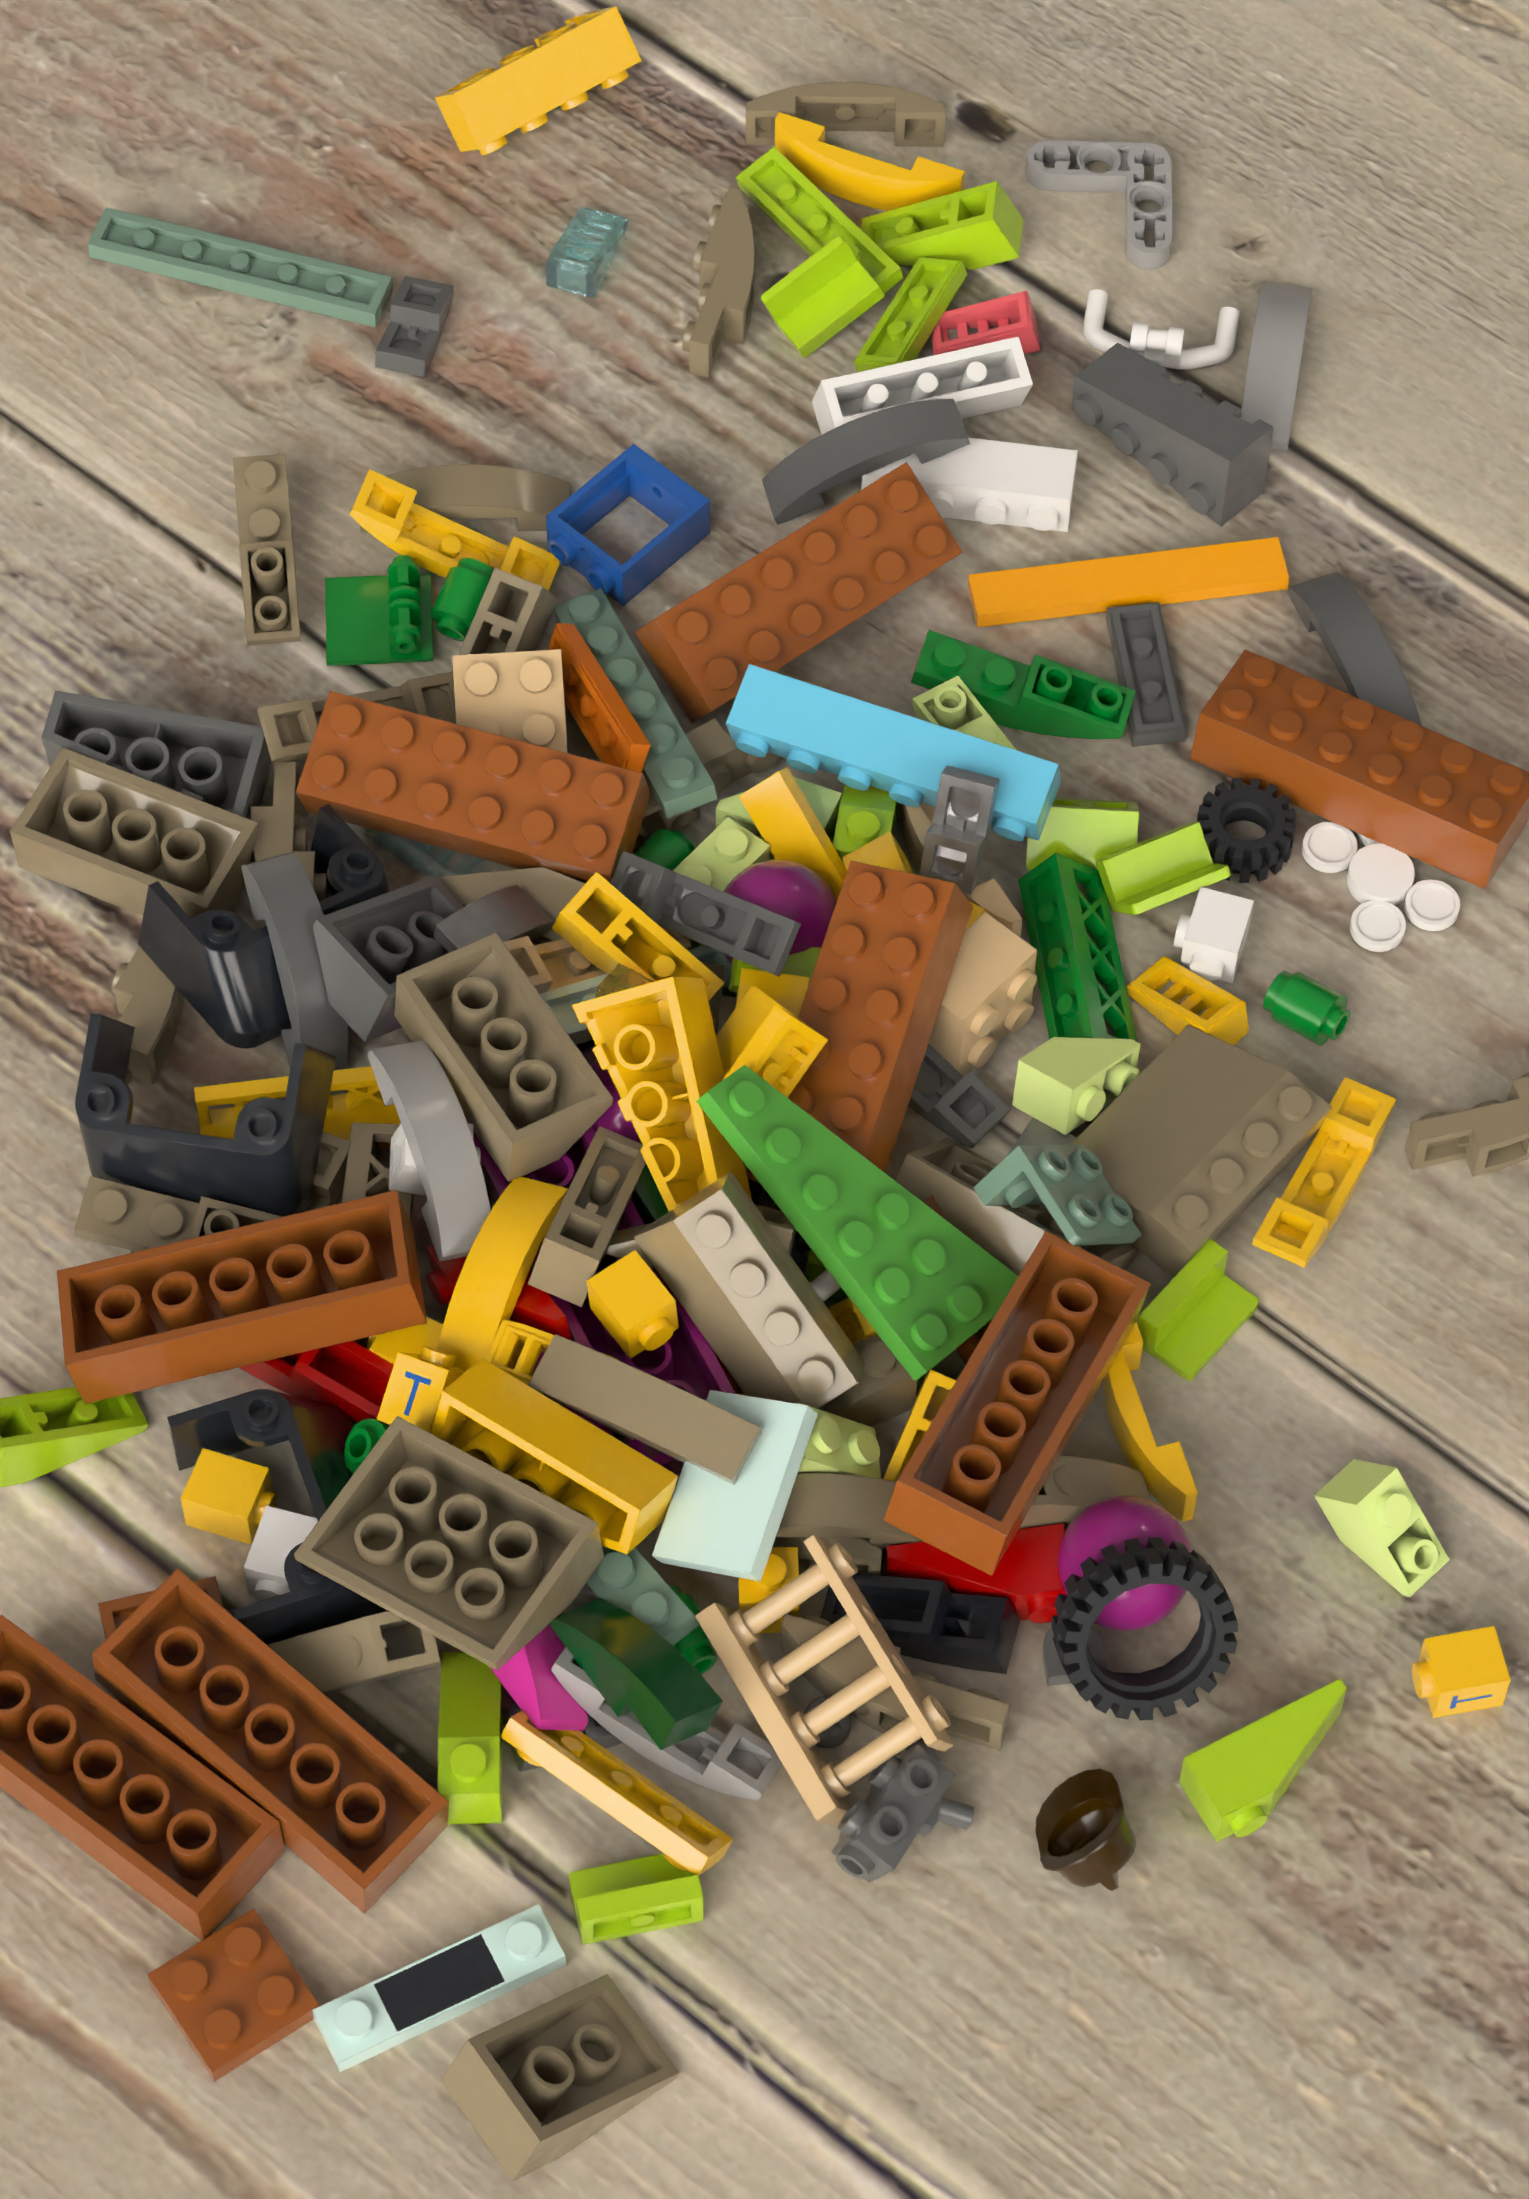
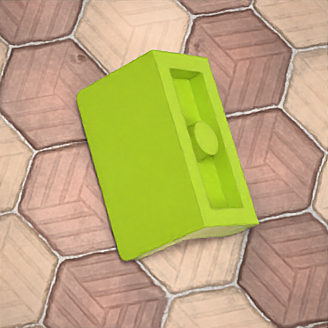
M838 235L764 292L760 299L777 327L805 359L884 298L885 295L880 286L857 260L848 242L842 235Z
M1055 798L1039 841L1027 837L1026 868L1031 871L1051 855L1058 853L1097 869L1095 860L1137 844L1138 803Z
M1194 821L1095 860L1112 912L1130 915L1143 913L1199 890L1200 887L1209 886L1231 876L1228 865L1213 863L1200 822Z
M1212 1239L1206 1242L1143 1310L1138 1318V1328L1143 1339L1142 1349L1186 1381H1192L1258 1309L1259 1299L1225 1275L1229 1251Z
M664 1853L577 1870L569 1874V1885L582 1945L703 1921V1894L698 1874L694 1875L690 1871L676 1868L666 1860Z

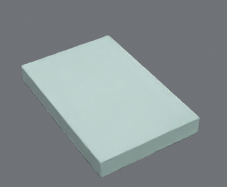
M710 1390L707 1402L759 1426L762 1433L734 1485L687 1461L684 1462L652 1556L663 1564L761 1582L818 1413L808 1405Z

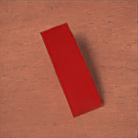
M349 1341L239 1368L289 1395L335 1406L343 1410L350 1420L360 1422L364 1419H377L394 1364L356 1342Z

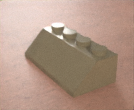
M62 748L10 830L18 866L22 869L142 916L148 886L158 881L188 916L193 918L209 910L221 909L231 912L234 910L244 884L241 865L249 864L259 827L255 821L69 749Z
M497 933L397 975L395 1018L412 1042L423 1040L431 1049L455 1091L467 1123L474 1124V1133L508 1182L559 1160L612 1105L613 1097Z
M945 1138L908 1153L895 1181L919 1200L933 1195L950 1224L1016 1275H1020L1045 1231L1069 1242L1044 1205H1024L1018 1208H1012L1011 1206H984L973 1187L997 1165L955 1141ZM1132 1243L1075 1245L1125 1271L1139 1252V1249Z
M732 1172L727 1173L634 1235L639 1246L745 1396L795 1404L802 1403L818 1409L859 1382L865 1361Z

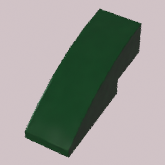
M599 1598L558 1615L550 1623L552 1629L597 1687L617 1717L632 1711L660 1750L707 1730L723 1703V1700L700 1672L673 1645L650 1626L612 1603Z

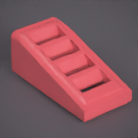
M1027 290L946 311L931 333L934 355L1018 336L1024 354L1041 351L1037 318ZM969 328H978V333L970 335ZM957 329L958 338L949 340L948 330Z

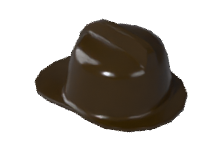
M1102 1769L1085 1770L1069 1777L1048 1796L1036 1817L1035 1833L1040 1852V1861L1046 1870L1058 1871L1070 1883L1079 1887H1088L1101 1883L1110 1891L1119 1888L1118 1871L1128 1862L1135 1851L1136 1839L1124 1814V1804L1119 1784L1112 1773Z

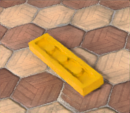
M522 1710L509 1719L500 1736L514 1746L518 1755L526 1762L545 1768L662 1851L666 1860L678 1869L690 1871L694 1875L698 1874L700 1876L724 1857L733 1841V1838L581 1731L536 1729Z

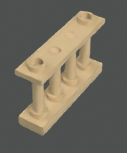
M812 1535L803 1542L816 1562L814 1566L745 1613L740 1609L735 1612L731 1608L714 1602L695 1615L815 1820L836 1826L851 1807L845 1797L851 1793L850 1785L920 1738H923L928 1747L943 1752L953 1747L954 1744L945 1731L951 1725L947 1713L933 1695L924 1696L852 1578L858 1572V1569L850 1554L839 1542L832 1545L831 1542ZM830 1585L847 1614L776 1663L771 1660L765 1662L754 1645L760 1639L758 1633ZM860 1635L878 1665L808 1713L804 1714L802 1711L795 1713L784 1695L790 1690L788 1683ZM891 1686L909 1716L836 1766L832 1762L825 1764L815 1747V1744L820 1742L819 1734Z

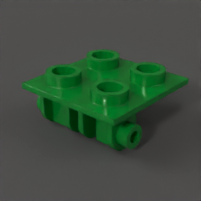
M399 555L388 566V575L325 578L327 666L433 661V628L430 616L432 611L431 573L420 574L419 567L414 563L412 557Z

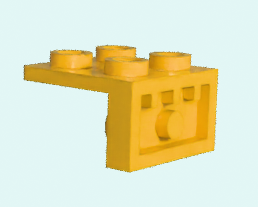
M752 986L716 1035L725 1074L722 1080L743 1065H746L788 1098L828 1039L756 986Z

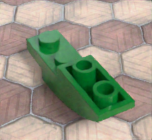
M928 630L910 682L930 690L959 676L997 725L1036 734L1081 739H1121L1136 692L1130 688L1036 654L1029 666L932 630Z

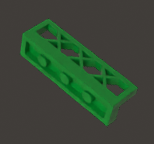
M1054 853L1018 879L1030 944L1037 949L1035 969L1049 1040L1053 1037L1133 1039L1138 1042L1108 898L1099 871ZM1076 882L1085 885L1087 899L1077 888ZM1085 926L1095 937L1097 946L1086 933ZM1094 971L1105 984L1106 991L1096 980ZM1104 1018L1114 1029L1116 1037L1107 1034Z

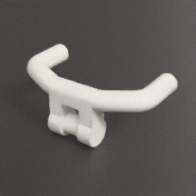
M1098 289L1090 290L1088 293L1083 335L1088 344L1103 353L1116 343H1119L1162 367L1180 370L1217 365L1225 362L1233 353L1240 311L1236 308L1223 307L1220 309L1215 344L1183 349L1185 328L1169 326V330L1149 328V323L1133 322L1130 342L1103 330L1108 293Z

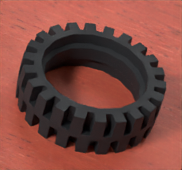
M1149 1537L1147 1547L1143 1548L1139 1540L1133 1538L1124 1540L1125 1552L1118 1554L1113 1544L1101 1549L1105 1561L1097 1564L1091 1556L1080 1564L1084 1574L1082 1578L1071 1573L1064 1583L1068 1595L1058 1594L1054 1604L1058 1615H1052L1051 1628L1055 1636L1052 1638L1059 1660L1078 1694L1086 1702L1090 1700L1095 1709L1105 1714L1111 1708L1116 1718L1128 1720L1131 1711L1134 1710L1141 1721L1153 1720L1154 1707H1158L1164 1717L1176 1714L1175 1701L1182 1699L1187 1708L1199 1702L1195 1692L1197 1687L1202 1688L1208 1694L1216 1687L1217 1682L1213 1672L1215 1671L1223 1675L1227 1672L1230 1661L1226 1653L1235 1654L1237 1640L1234 1632H1238V1623L1233 1611L1234 1607L1223 1583L1211 1565L1207 1564L1203 1556L1195 1550L1190 1553L1184 1544L1173 1540L1168 1548L1162 1538ZM1148 1584L1177 1585L1188 1590L1198 1601L1201 1613L1198 1631L1185 1650L1164 1666L1141 1673L1112 1672L1100 1666L1091 1656L1088 1646L1091 1626L1103 1608L1125 1591Z

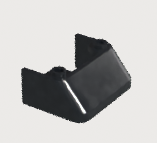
M329 804L321 807L310 851H315L317 873H327L328 890L332 894V896L319 901L324 916L390 892L383 865L378 857ZM158 881L148 886L138 945L215 1033L231 1046L249 1049L281 1036V1030L290 1028L291 1023L267 926L253 931L239 915L221 909L209 910L190 918Z
M91 1013L75 1098V1108L92 1177L195 1203H200L202 1196L281 1217L306 1211L312 1196L336 1060L335 1056L306 1044L295 1043L285 1100L262 1097L247 1103L238 1115L233 1139L130 1124L133 1110V1094L125 1080L135 1027L101 1014Z
M257 1389L167 1417L179 1471L194 1467L202 1448L229 1456L254 1447H268L289 1440L317 1521L320 1520L353 1476L346 1465L344 1457L345 1443L353 1425L348 1415L335 1406L269 1389ZM302 1543L295 1546L289 1552L284 1563L285 1579L290 1592L232 1610L233 1616L266 1645L388 1611L297 1561L294 1553Z

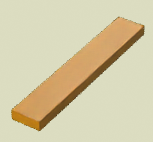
M1279 537L969 574L967 586L978 628L1107 612V607L1157 602L1160 605L1288 590L1289 575Z

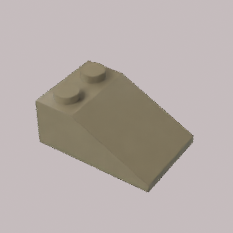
M606 1974L468 2039L440 2081L513 2182L568 2153L675 2080L679 2071L609 1975Z

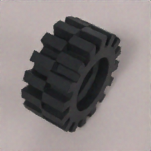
M1242 778L1232 779L1231 789H1228L1224 782L1216 785L1214 794L1208 791L1203 797V804L1199 806L1197 822H1200L1213 863L1228 865L1231 875L1232 873L1240 874L1239 883H1249L1250 874L1255 873L1257 881L1260 882L1267 879L1268 870L1274 875L1281 871L1283 862L1287 863L1290 858L1296 828V814L1294 808L1289 809V798L1283 794L1276 799L1277 787L1269 783L1265 791L1259 789L1261 780L1251 778L1250 787H1243ZM1234 821H1250L1261 826L1265 830L1266 835L1256 840H1240L1228 834L1224 827L1226 824Z

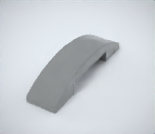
M1262 281L1240 418L1250 424H1254L1257 420L1261 419L1272 425L1273 433L1270 449L1287 451L1312 288Z
M423 1040L371 1049L367 1055L385 1106L395 1104L428 1199L421 1211L438 1260L440 1262L468 1256L491 1209L476 1147L455 1091L439 1061Z
M567 1647L551 1669L572 1698L608 1732L648 1760L700 1786L723 1794L759 1801L782 1765L781 1760L770 1743L737 1722L728 1735L710 1725L707 1730L660 1750L632 1711L617 1717Z

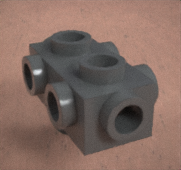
M916 1741L908 1746L904 1752L891 1757L872 1771L868 1780L872 1784L869 1795L865 1801L860 1799L855 1802L845 1813L838 1825L841 1833L832 1853L836 1856L838 1865L845 1872L856 1878L871 1882L895 1870L916 1835L919 1833L926 1836L938 1821L965 1830L969 1828L973 1820L974 1808L973 1806L942 1797L955 1774L941 1764L939 1755L931 1747Z

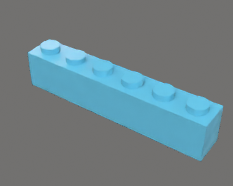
M751 664L748 665L726 721L731 740L736 742L735 746L747 754L765 757L768 752L787 758L786 762L788 765L805 773L816 774L818 769L836 774L838 775L837 779L841 783L857 790L866 791L869 786L889 792L891 799L909 807H919L921 803L936 806L941 773L947 765L998 778L1000 782L991 822L992 830L998 835L1014 841H1023L1024 837L1039 841L1061 783L1059 764Z

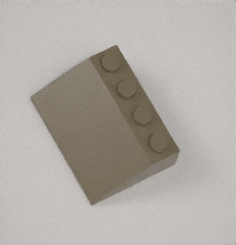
M1187 1025L1070 1145H1084L1085 1148L1096 1155L1103 1167L1102 1174L1114 1193L1123 1198L1132 1210V1220L1141 1233V1236L1132 1244L1174 1278L1209 1239L1215 1242L1317 1134L1332 1106L1290 1071Z
M397 1416L294 1553V1556L302 1564L498 1671L574 1601L603 1560L604 1553L597 1522Z

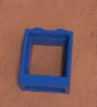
M633 444L546 516L547 547L549 552L560 561L561 565H570L587 579L594 590L602 588L605 595L608 594L624 606L710 533V500ZM628 496H631L669 526L622 565L588 540L583 534Z

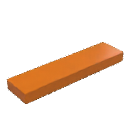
M557 623L547 650L561 649L565 705L602 763L642 773L651 744L575 625Z

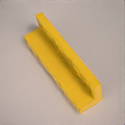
M371 1066L333 1071L330 1092L347 1090L349 1092L336 1095L329 1094L323 1132L350 1141L352 1122L401 1123L395 1104L385 1106ZM289 1076L194 1087L200 1134L233 1139L237 1118L243 1107L257 1098L285 1097ZM235 1104L234 1107L209 1110V1106ZM378 1142L379 1150L391 1148V1143Z

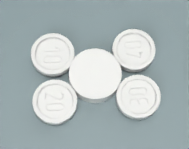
M1334 822L1318 823L1306 832L1302 843V854L1311 867L1325 873H1337L1349 867L1347 886L1352 896L1361 903L1352 914L1350 933L1355 942L1361 947L1374 952H1385L1394 949L1401 943L1406 930V920L1403 913L1396 906L1403 902L1407 918L1420 929L1441 931L1450 927L1456 921L1460 910V899L1457 892L1450 885L1439 880H1423L1413 885L1415 869L1407 854L1356 832L1357 837L1365 846L1357 851V840L1354 834L1349 829Z

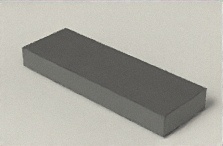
M1160 603L1107 607L1106 622L1119 685L1136 691L1127 719L1132 747L1185 742L1187 730Z

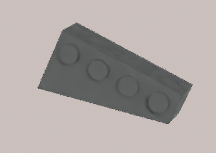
M1116 343L1074 376L1071 409L1075 411L1078 418L1086 425L1094 426L1108 437L1121 453L1131 455L1150 470L1152 476L1158 482L1169 485L1178 492L1196 512L1206 514L1218 525L1223 526L1264 493L1273 433L1272 425L1261 419L1257 420L1254 424L1248 423L1239 418L1241 416L1240 408L1225 400L1218 406L1203 398L1201 387L1188 380L1180 385L1172 382L1166 368L1119 343Z
M55 690L41 737L50 767L61 749L66 748L250 820L251 806L261 805L272 765L264 732L260 726Z

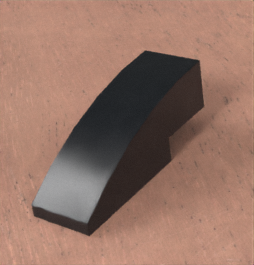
M858 1573L852 1576L893 1645L901 1648L900 1655L964 1669L1007 1673L1020 1620L1008 1598L951 1593L945 1581ZM829 1585L820 1618L833 1624L847 1613Z

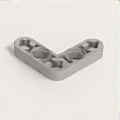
M1044 140L1033 144L1029 148L1026 157L1025 174L1032 186L1046 191L1125 193L1127 259L1136 267L1146 270L1158 269L1169 261L1173 239L1172 160L1170 153L1164 147L1146 142ZM1091 161H1104L1110 165L1111 169L1106 172L1097 173L1092 172L1085 165ZM1070 162L1076 163V170L1070 169ZM1044 163H1053V168L1044 167ZM1145 165L1152 166L1154 172L1153 181H1144ZM1142 200H1153L1162 207L1155 212H1145L1140 210L1136 204ZM1145 231H1154V247L1145 246Z

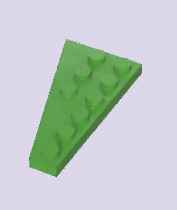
M746 1065L733 1072L696 1101L914 1381L927 1373L995 1317L1017 1280L1018 1275Z

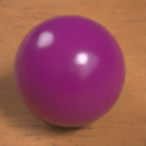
M774 859L753 864L738 873L723 891L801 923L789 955L806 951L811 947H822L837 903L831 888L821 876L809 867L789 860ZM724 953L728 961L733 964V957Z
M1128 1495L1113 1496L1089 1505L1069 1524L1059 1546L1058 1573L1065 1595H1068L1064 1583L1071 1573L1082 1578L1084 1574L1080 1564L1090 1556L1097 1564L1102 1563L1105 1559L1101 1549L1113 1544L1118 1554L1125 1552L1124 1540L1137 1538L1143 1548H1146L1148 1538L1155 1537L1162 1538L1168 1548L1172 1540L1182 1543L1191 1553L1190 1543L1184 1529L1164 1507L1145 1498ZM1148 1584L1125 1591L1103 1608L1094 1623L1104 1628L1119 1631L1140 1630L1155 1625L1177 1608L1187 1590L1177 1585Z

